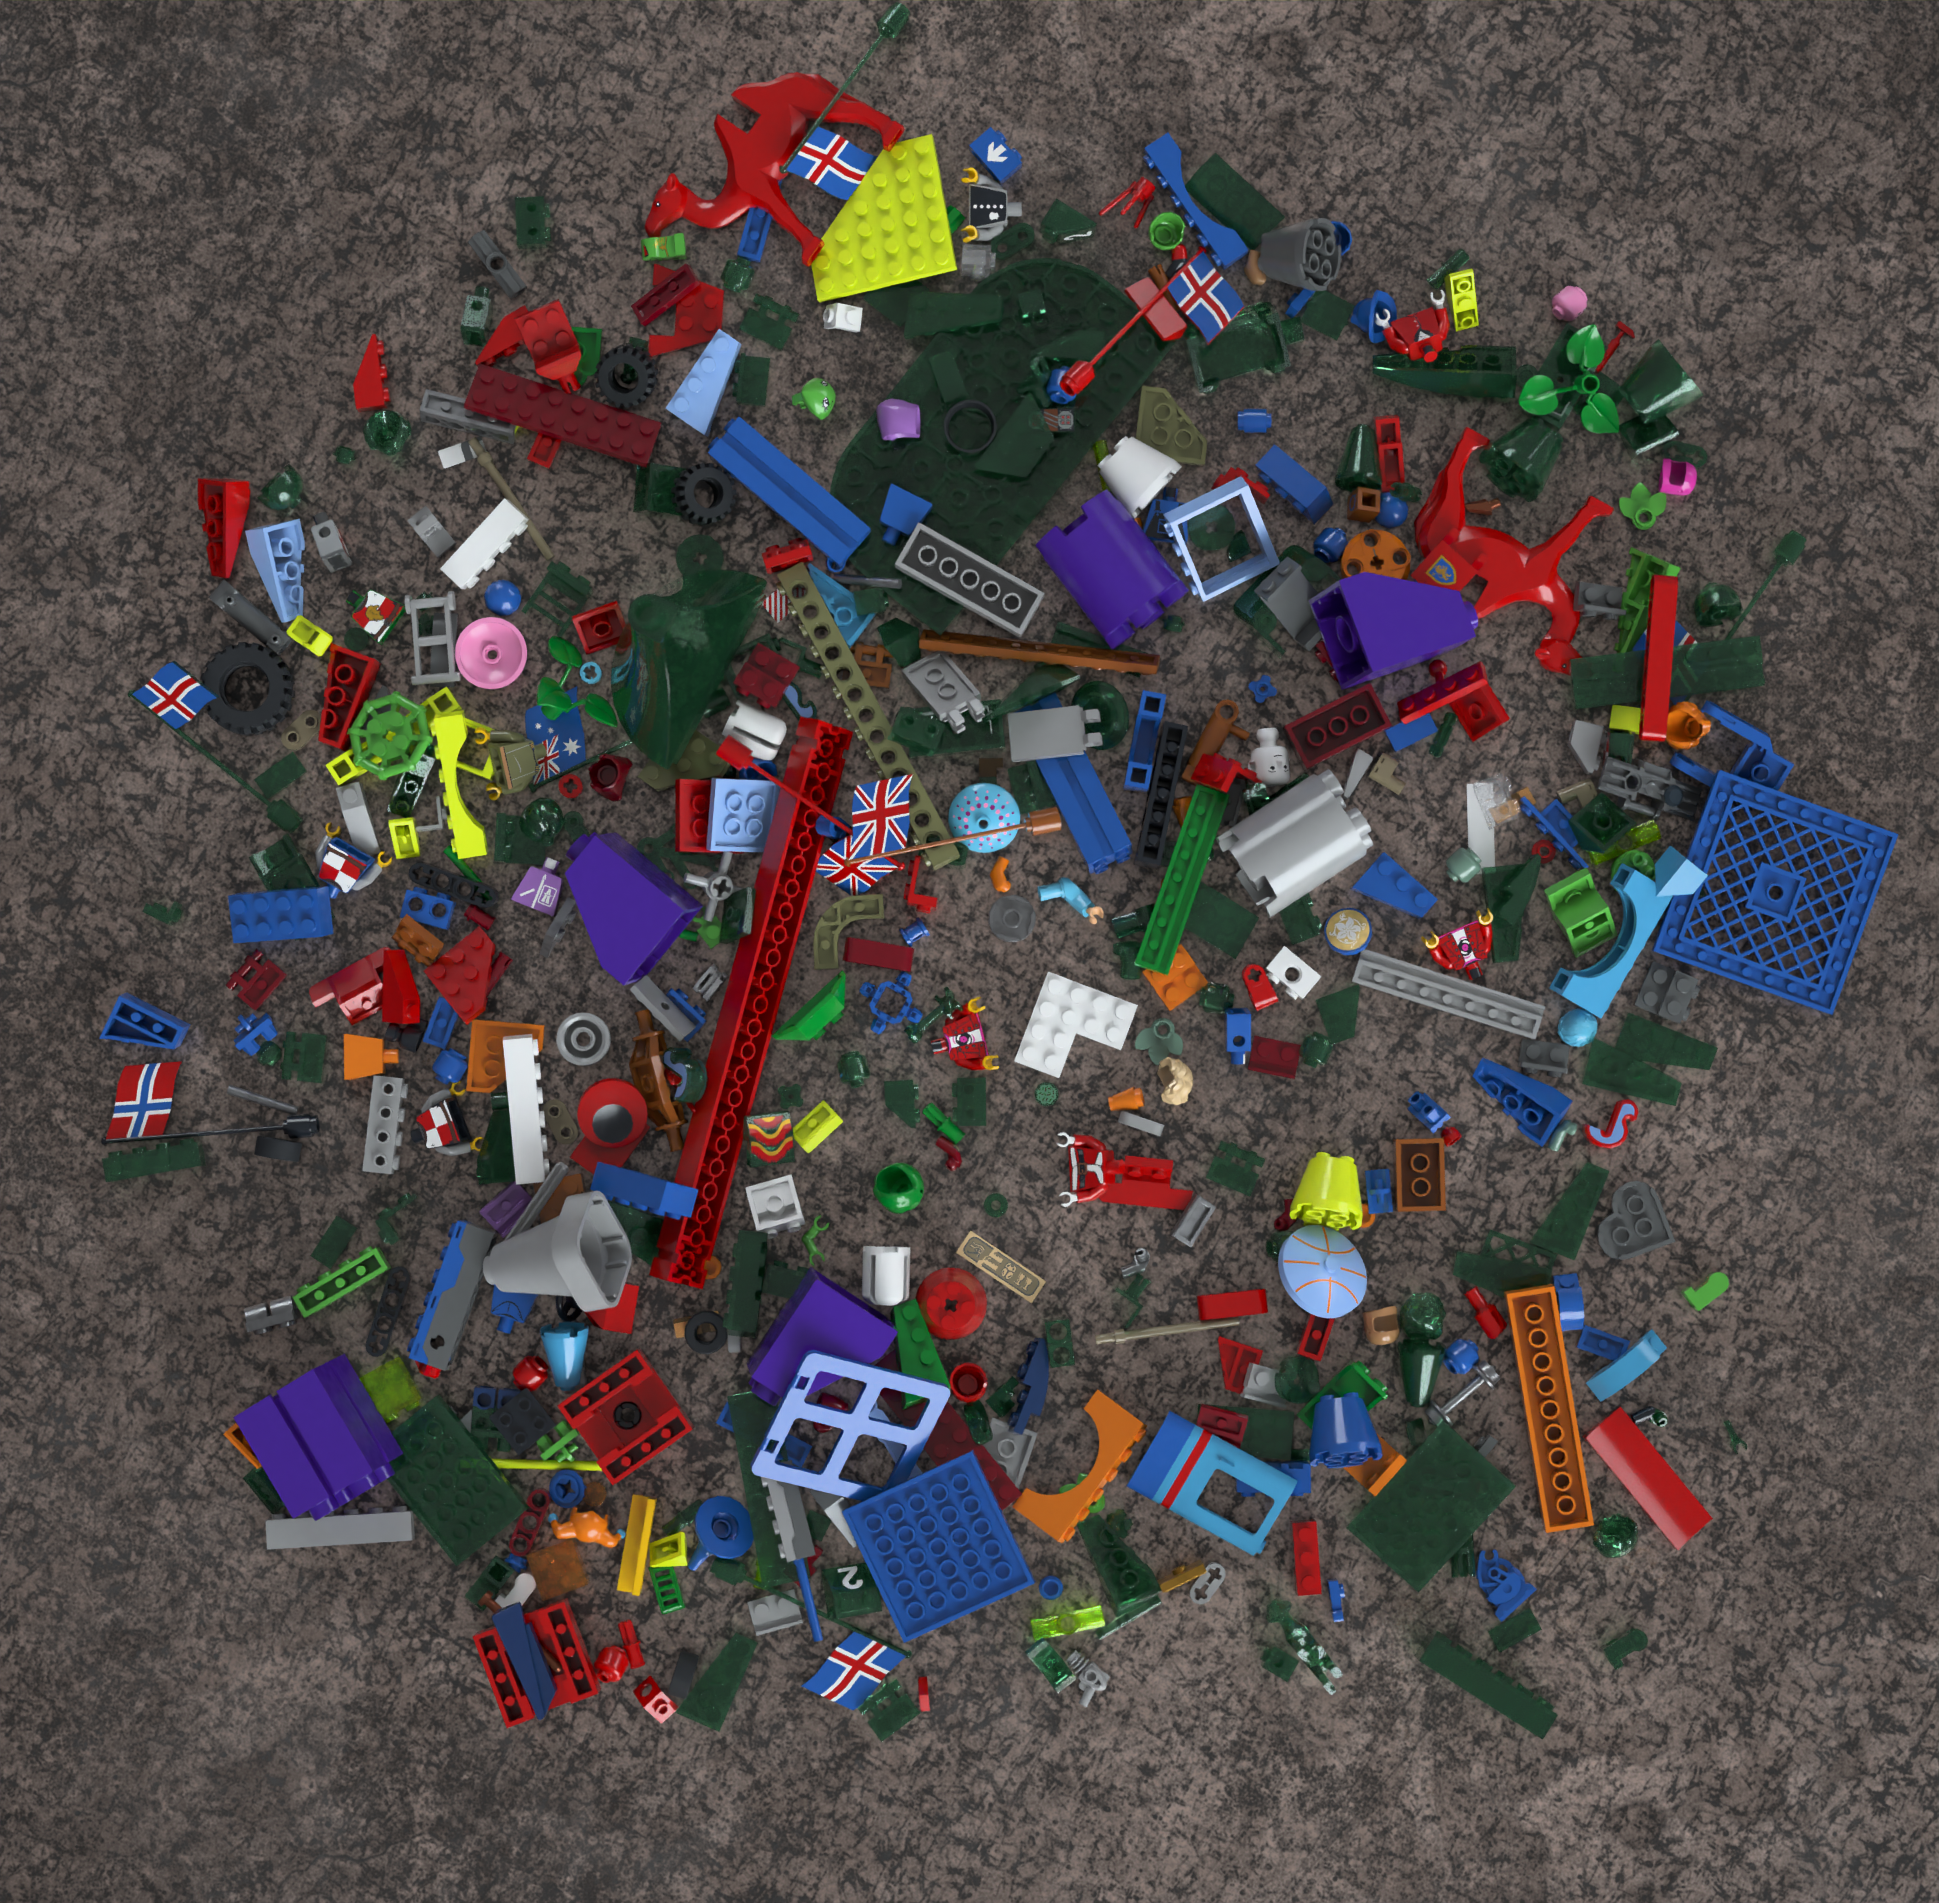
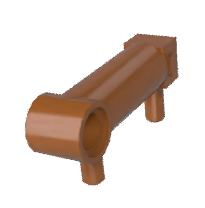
M1227 699L1217 704L1186 763L1187 767L1180 779L1194 786L1197 784L1205 786L1190 779L1202 754L1205 753L1211 756L1214 753L1218 754L1229 733L1247 741L1250 733L1234 725L1239 714L1238 706L1234 701ZM1224 706L1230 707L1233 711L1232 717L1228 719L1223 718L1220 715V709Z

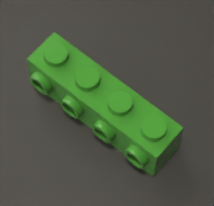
M370 1246L359 1252L361 1257L352 1261L349 1258L339 1264L338 1267L340 1269L336 1272L331 1273L329 1270L317 1277L319 1282L311 1286L307 1283L296 1290L298 1294L292 1298L303 1317L307 1318L391 1269L380 1247L373 1249Z

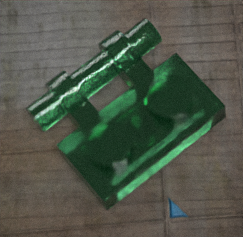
M756 293L753 302L761 305L759 311L749 308L739 330L782 351L792 332V328L786 326L785 323L787 319L796 323L800 314L792 311V307L788 305L782 306L774 302L773 298L767 295L764 297ZM768 309L780 315L778 321L766 316Z
M286 1031V1040L283 1041L282 1048H285L283 1062L280 1063V1069H282L281 1079L291 1080L292 1071H298L297 1081L322 1083L327 1035L302 1033L301 1042H295L296 1032ZM294 1049L300 1050L299 1064L293 1063Z
M1221 1140L1218 1149L1226 1152L1225 1157L1222 1159L1214 1156L1205 1178L1250 1197L1259 1177V1174L1252 1172L1251 1168L1253 1164L1262 1168L1265 1159L1257 1156V1153L1252 1150L1248 1152L1238 1148V1144L1233 1142L1229 1144ZM1233 1156L1245 1160L1244 1167L1231 1163Z
M897 1679L890 1684L886 1683L883 1685L881 1691L873 1697L869 1696L864 1699L865 1703L858 1707L862 1715H865L870 1710L874 1714V1717L868 1720L867 1723L881 1742L921 1713L907 1693L899 1698L897 1697L895 1692L902 1687ZM886 1698H889L892 1703L881 1711L877 1705Z

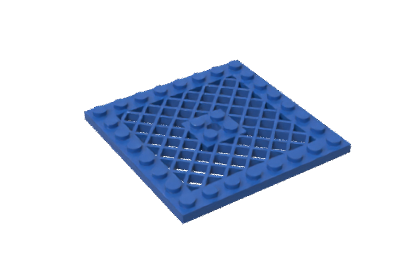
M1717 770L1686 858L1707 874L1711 862L1716 872L1709 874L1694 894L1673 895L1652 951L1833 1015L1898 834L1722 770ZM1733 801L1741 803L1732 807ZM1748 806L1763 812L1752 817ZM1743 808L1747 819L1737 824L1732 812ZM1770 814L1785 820L1774 824ZM1765 816L1770 827L1759 832L1755 820ZM1729 818L1732 827L1723 830L1726 820ZM1750 823L1754 835L1744 839L1739 828ZM1793 823L1802 825L1807 828L1800 832H1797ZM1788 824L1792 835L1781 840L1777 828ZM1815 830L1829 836L1819 841ZM1735 831L1739 842L1728 846L1724 835ZM1772 831L1777 843L1766 847L1761 836ZM1810 832L1814 844L1804 848L1799 837ZM1757 838L1762 850L1751 854L1746 843ZM1720 839L1724 849L1715 853ZM1838 839L1852 844L1841 848ZM1795 840L1799 851L1788 855L1784 844ZM1832 840L1837 851L1826 856L1822 844ZM1742 846L1746 857L1736 862L1731 850ZM1779 847L1784 858L1773 863L1768 851ZM1817 847L1821 859L1811 863L1806 852ZM1860 847L1866 848L1864 854L1862 853ZM1854 848L1859 859L1849 864L1844 853ZM1726 853L1731 864L1720 869L1715 858ZM1764 854L1768 864L1760 862L1757 868L1753 859ZM1802 855L1806 866L1795 870L1791 859ZM1839 855L1844 867L1833 871L1828 860ZM1749 861L1753 873L1742 877L1738 866ZM1786 862L1791 872L1776 866ZM1824 863L1829 874L1818 878L1813 867ZM1859 865L1857 874L1854 877L1851 868ZM1734 869L1738 880L1727 885L1722 873ZM1809 870L1813 881L1804 885L1807 878L1799 876V874ZM1846 871L1851 882L1840 887L1836 875ZM1718 876L1723 887L1712 892L1707 881ZM1754 877L1750 890H1748L1745 881ZM1831 878L1836 889L1825 894L1820 883ZM1741 884L1745 895L1734 900L1730 888ZM1704 885L1707 895L1698 898ZM1816 885L1820 897L1810 901L1805 890ZM1773 886H1778L1781 889V895L1777 899H1772L1769 896V890ZM1851 887L1850 893L1846 900L1843 890H1846ZM1725 891L1730 902L1719 907L1714 896ZM1838 893L1842 905L1832 909L1827 898ZM1800 895H1802L1805 904L1796 908ZM1710 898L1714 910L1703 914L1699 903ZM1746 900L1744 907L1751 909V911L1741 915L1737 904ZM1823 901L1827 912L1816 916L1812 905ZM1732 907L1737 918L1726 922L1721 911ZM1694 908H1696L1699 917L1690 921ZM1808 908L1812 919L1801 924L1797 912ZM1843 910L1838 923L1834 913ZM1759 913L1774 919L1764 923ZM1717 914L1722 925L1711 930L1706 918ZM1755 915L1759 926L1748 930L1744 919ZM1830 916L1834 927L1824 932L1819 921ZM1793 917L1797 926L1786 931L1782 921L1791 923ZM1702 921L1706 932L1695 937L1691 926ZM1739 922L1744 933L1733 938L1729 926ZM1777 922L1781 934L1771 938L1766 927ZM1814 923L1819 934L1808 939L1804 928ZM1724 929L1729 940L1718 945L1713 934ZM1686 930L1688 931L1691 939L1684 937ZM1762 930L1766 941L1755 945L1751 934ZM1799 931L1804 942L1793 946L1788 935ZM1835 932L1830 945L1826 936ZM1709 936L1713 947L1698 941ZM1746 937L1751 948L1740 953L1735 942ZM1784 938L1789 949L1778 954L1773 943ZM1822 939L1826 950L1815 954L1811 943ZM1731 944L1736 955L1720 949ZM1769 945L1773 956L1762 961L1758 950ZM1806 946L1811 957L1800 962L1796 950ZM1751 953H1754L1757 962L1745 959L1743 957ZM1791 953L1796 964L1785 969L1780 958ZM1827 955L1823 967H1821L1818 958ZM1776 960L1780 971L1765 965ZM1813 961L1818 972L1807 977L1803 966ZM1798 968L1802 979L1787 973ZM1818 978L1816 984L1810 982L1811 980Z

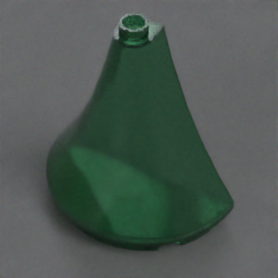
M736 570L700 571L680 577L664 585L653 594H643L631 603L628 610V623L624 627L615 648L611 666L613 703L619 721L631 741L641 752L661 767L668 770L672 763L677 765L766 598L764 590L767 581L765 579Z

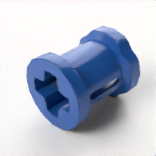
M919 917L916 918V922L905 929H899L909 947L913 946V943L923 936L928 937L930 935Z

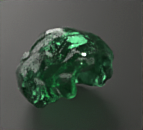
M383 410L375 412L369 417L362 432L365 441L372 450H379L391 456L403 449V445L411 435L412 429L409 419L399 412Z
M1426 1292L1413 1294L1406 1300L1400 1310V1327L1405 1335L1412 1339L1418 1338L1422 1340H1436L1441 1336L1446 1311L1440 1298L1435 1294Z

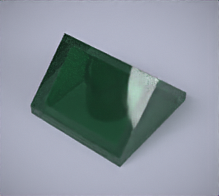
M1659 406L1620 424L1618 432L1631 460L1675 440L1680 435L1678 429Z
M1602 792L1568 821L1582 850L1603 854L1636 826V822Z

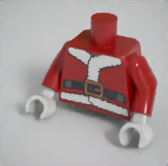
M1065 1132L1057 1134L1067 1137L1066 1143H1057V1145L1060 1147L1068 1146L1070 1192H1075L1072 1195L1069 1192H1062L1059 1196H1069L1070 1202L1061 1204V1206L1068 1207L1074 1201L1082 1203L1096 1200L1107 1191L1109 1185L1115 1184V1174H1123L1125 1172V1162L1122 1159L1114 1160L1113 1150L1106 1149L1105 1144L1095 1137L1076 1134L1071 1137Z

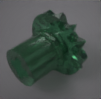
M1120 941L1113 944L1112 952L1119 955L1121 978L1129 980L1141 978L1142 967L1136 966L1135 961L1142 942Z

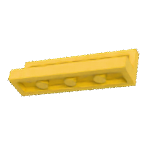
M637 1494L632 1496L617 1585L618 1591L630 1592L636 1596L641 1594L657 1502L655 1497Z

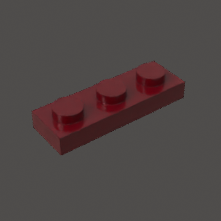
M685 263L632 304L631 307L640 323L646 327L701 283L691 266Z

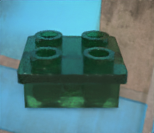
M1036 760L1027 761L1026 764L1008 769L1009 779L1020 815L1056 806L1037 767Z

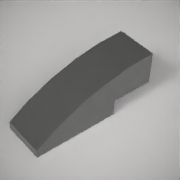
M434 612L432 636L446 635L445 613ZM451 613L455 659V647L458 640V613ZM447 644L432 645L430 674L448 673ZM456 681L430 684V687L447 686L454 688Z

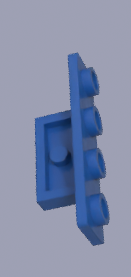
M1525 796L1518 800L1521 804L1519 806L1520 810L1527 817L1532 816L1537 821L1535 825L1544 835L1548 833L1551 836L1553 846L1559 852L1564 851L1570 857L1568 862L1576 870L1589 867L1573 849L1589 833L1557 799L1552 801L1542 812H1539Z

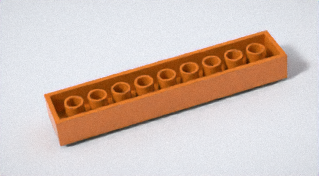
M1548 1284L1505 1291L1504 1296L1543 1529L1546 1533L1593 1526L1594 1522L1555 1286Z

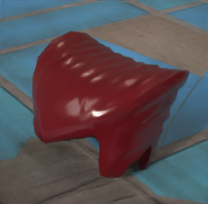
M600 755V760L588 768L591 780L590 786L602 797L613 802L620 801L622 799L624 783L633 762L621 756Z

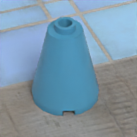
M559 1322L558 1327L552 1328V1325L548 1324L540 1329V1335L555 1385L560 1387L562 1391L574 1390L575 1386L580 1384L589 1333V1326L584 1327V1323Z

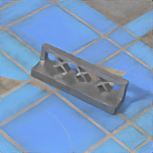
M428 389L425 390L419 410L422 422L514 444L516 425L464 409L466 400L464 398Z

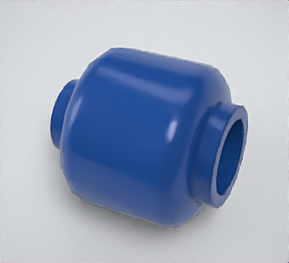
M1062 366L1060 369H1055L1050 373L1046 391L1050 399L1056 403L1066 404L1074 400L1077 395L1070 396L1060 387L1062 376L1070 367Z
M1327 527L1323 529L1313 542L1314 555L1324 563L1337 562L1348 544L1346 533L1340 528Z
M452 1048L442 1050L432 1066V1070L437 1074L435 1078L446 1085L449 1082L458 1083L468 1068V1063L465 1061L467 1057Z
M1457 1339L1445 1350L1443 1363L1453 1374H1466L1473 1368V1365L1478 1363L1479 1355L1477 1351L1479 1349L1471 1340Z

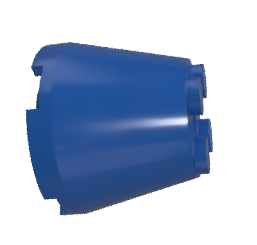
M1346 1393L1344 1397L1334 1398V1395L1321 1396L1320 1402L1315 1405L1309 1450L1311 1466L1316 1467L1319 1466L1318 1463H1324L1327 1468H1344L1363 1465V1462L1368 1460L1367 1458L1372 1457L1373 1460L1382 1458L1381 1443L1362 1398H1359L1358 1393Z

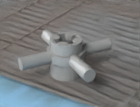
M723 851L718 871L708 872L703 877L690 873H685L684 882L701 886L709 897L703 917L704 920L712 922L718 901L727 899L730 895L750 899L752 896V890L733 885L731 878L727 875L733 855L732 852ZM714 883L717 885L720 884L718 890L713 888Z

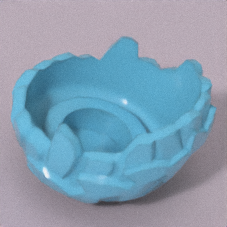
M1583 1008L1570 1010L1560 1018L1557 1033L1561 1041H1564L1566 1044L1581 1047L1593 1041L1598 1023L1592 1013Z

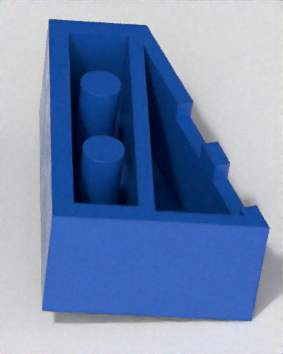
M1275 444L1255 465L1259 472L1257 476L1265 484L1268 485L1270 483L1280 497L1286 498L1298 512L1308 518L1314 525L1334 504L1327 487Z
M126 992L118 997L99 1039H111L175 1049L181 1046L191 1024Z

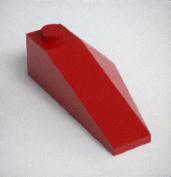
M198 478L199 510L204 512L205 523L202 524L203 532L208 534L209 544L206 549L212 576L230 578L249 508L251 493L249 481Z

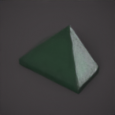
M263 1467L253 1468L243 1477L244 1481L271 1514H276L285 1506Z

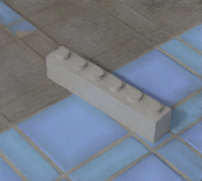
M393 1506L392 1511H383V1507L368 1508V1512L359 1513V1509H345L344 1514H335V1511H332L317 1521H314L310 1512H304L294 1519L286 1517V1513L272 1514V1518L265 1520L267 1550L412 1541L415 1539L413 1510H407V1506Z

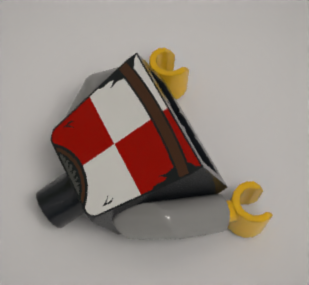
M461 1081L453 1083L450 1089L445 1088L429 1096L421 1108L422 1114L416 1117L418 1128L411 1130V1138L415 1143L424 1141L428 1149L435 1148L438 1153L449 1156L469 1153L471 1149L483 1151L486 1148L478 1149L475 1146L477 1140L484 1139L482 1137H476L472 1142H468L472 1138L456 1096H462L466 1089L461 1092L454 1090L456 1085L462 1083Z

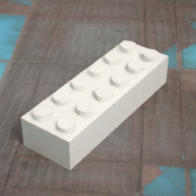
M532 1034L504 1036L503 1048L516 1185L544 1182L545 1176L550 1174L549 1159H544L543 1152H546L548 1149L547 1136L541 1134V1128L545 1127L544 1111H539V1104L543 1103L542 1087H537V1080L541 1079L540 1063H535L534 1056L539 1055L538 1039H533Z

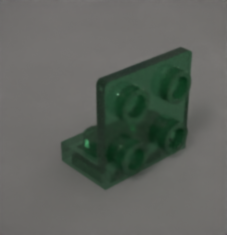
M648 463L646 468L637 465L633 512L640 514L657 512L681 516L682 513H677L674 509L678 506L676 503H672L671 498H674L675 494L671 493V488L676 486L673 483L675 478H679L678 474L686 470V468Z
M496 813L494 861L497 863L543 865L546 851L547 818Z

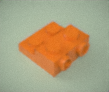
M1182 944L1177 948L1173 960V968L1170 969L1168 976L1148 969L1142 972L1169 1011L1208 983Z

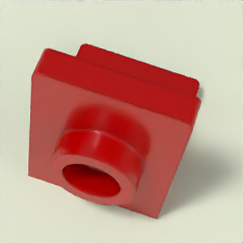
M649 1676L633 1690L634 1695L643 1708L661 1724L679 1709L678 1705L660 1689L652 1676ZM651 1685V1692L647 1696H642L644 1688Z

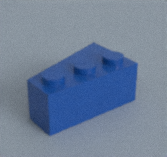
M1385 852L1379 855L1350 888V890L1380 901L1418 919L1422 918L1438 900Z
M1263 1461L1297 1480V1484L1290 1496H1304V1493H1311V1464L1308 1461ZM1235 1478V1491L1241 1492V1497H1254L1255 1493H1262Z

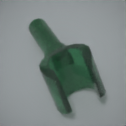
M1730 1420L1725 1421V1426L1732 1439L1730 1443L1731 1449L1738 1454L1736 1445L1742 1443L1743 1448L1747 1450L1746 1442L1735 1433Z

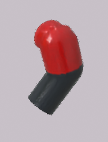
M1179 244L1171 250L1172 263L1165 272L1170 278L1188 261L1187 249L1183 244Z

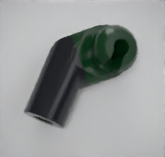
M1653 1406L1645 1407L1631 1414L1635 1425L1646 1420L1658 1427H1664L1668 1423L1667 1415Z

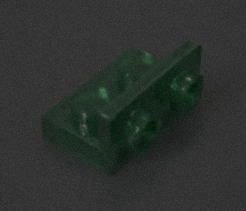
M741 353V358L736 359L735 373L739 374L738 383H733L732 397H736L737 404L766 407L770 358L746 356L745 353Z
M1309 893L1279 912L1292 946L1320 935L1319 930L1322 929L1318 915L1313 916L1310 907L1314 905Z

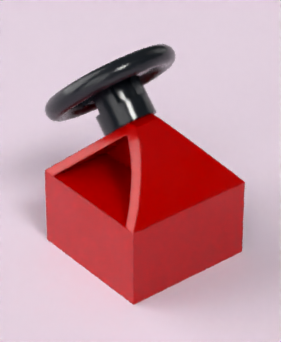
M625 1282L617 1306L584 1313L593 1326L597 1328L631 1334L639 1286ZM556 1296V1310L559 1317L565 1322L576 1320L582 1313V1310L577 1305L573 1296H566L564 1306V1296ZM570 1308L575 1309L572 1314L567 1315Z

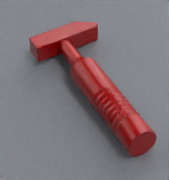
M1618 321L1615 325L1621 331L1607 345L1604 358L1594 371L1598 374L1620 345V339L1624 333L1632 339L1635 338L1633 330L1621 321Z

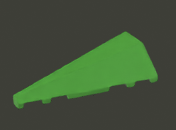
M1632 547L1629 550V554L1632 556L1630 569L1626 570V576L1628 577L1627 590L1623 592L1621 609L1626 610V615L1619 616V642L1615 643L1614 648L1617 651L1615 666L1611 667L1612 671L1622 675L1634 655L1632 649L1647 628L1652 575L1677 576L1681 569L1672 563Z

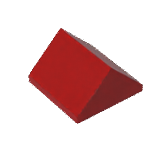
M617 601L572 616L586 655L631 639Z

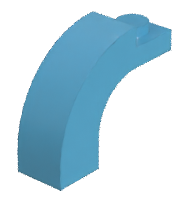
M1651 1329L1619 1358L1598 1370L1586 1384L1601 1402L1647 1370L1660 1358V1354L1667 1347Z

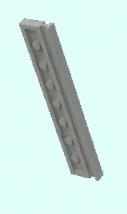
M1366 949L1360 953L1351 981L1533 1040L1536 1039L1546 1007Z

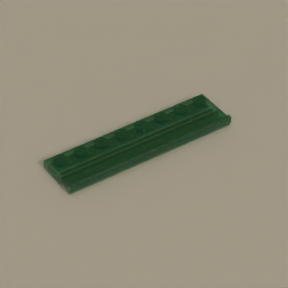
M1760 635L1673 646L1669 698L1765 686ZM1645 650L1569 659L1574 709L1641 701Z

